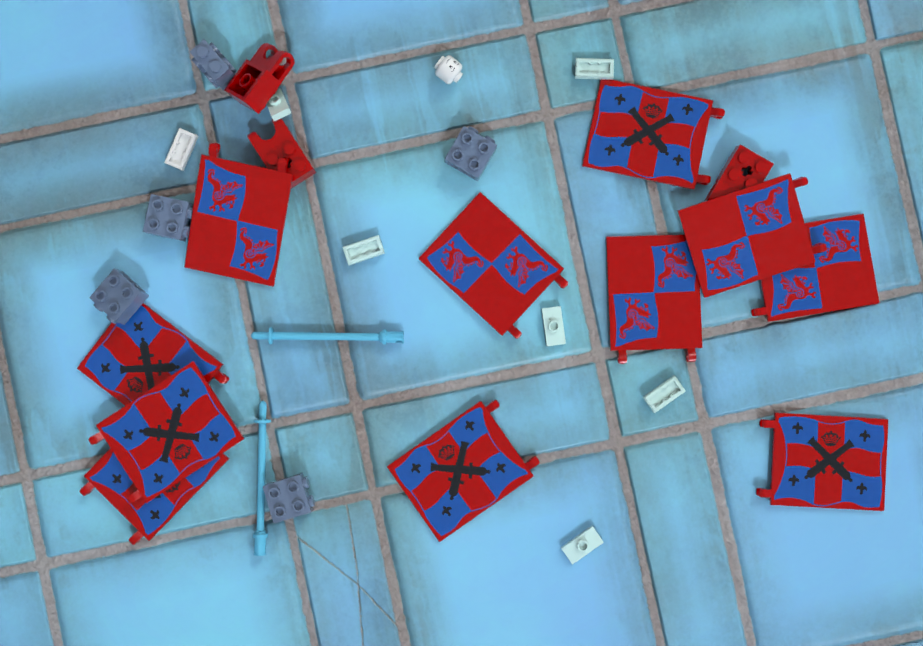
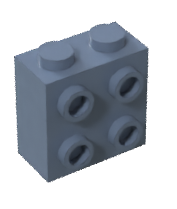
M204 39L190 51L194 57L191 60L215 88L220 86L224 91L235 76L236 70L212 42L208 44Z
M463 126L445 158V163L478 181L497 149V144H495V140L491 137L485 136L484 138L479 135L475 128Z
M151 194L143 232L186 242V238L189 237L190 233L189 224L190 219H192L194 205L187 201Z
M114 268L89 298L94 302L93 306L107 314L106 318L114 324L120 323L125 325L149 295L123 271Z
M303 473L262 486L274 524L310 513L314 510L315 501L313 495H309V481L307 476L304 477Z

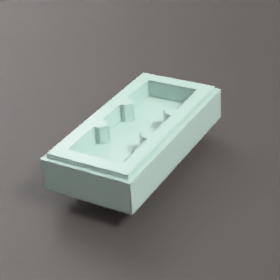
M576 58L575 79L613 80L614 59Z
M281 88L277 89V92L267 102V107L274 121L291 114Z
M379 235L343 247L349 266L385 254Z
M561 306L542 308L546 346L566 344Z
M673 375L643 396V399L652 412L656 413L686 390L676 376Z
M591 526L562 546L561 549L573 565L604 542L594 527Z

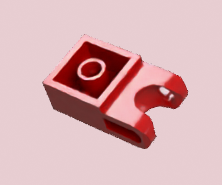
M264 43L250 61L246 59L224 91L240 104L259 114L293 68L294 58L290 53L283 50L278 51L272 44ZM267 50H270V55L266 57ZM286 57V63L284 65H280L283 58Z
M282 118L277 121L272 119L276 131L271 139H261L254 131L249 133L247 137L268 169L277 170L278 160L282 157L287 158L291 162V167L287 168L286 172L293 174L292 189L314 175L316 171Z
M741 144L736 146L704 201L763 182L774 163ZM746 168L748 175L743 176V171L741 170Z

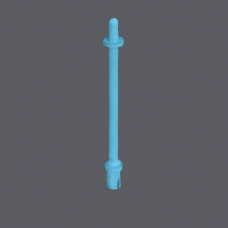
M270 327L268 332H253L251 334L252 339H268L269 344H273L274 340L380 341L383 345H387V343H404V331H387L386 329H383L380 333L274 332L273 327Z
M265 401L259 403V419H254V423H259L257 528L252 534L255 556L266 555V538L268 537V533L264 530L265 493L262 486L265 485L266 423H270L271 419H266L267 404Z

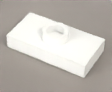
M179 128L164 163L184 171L199 136Z

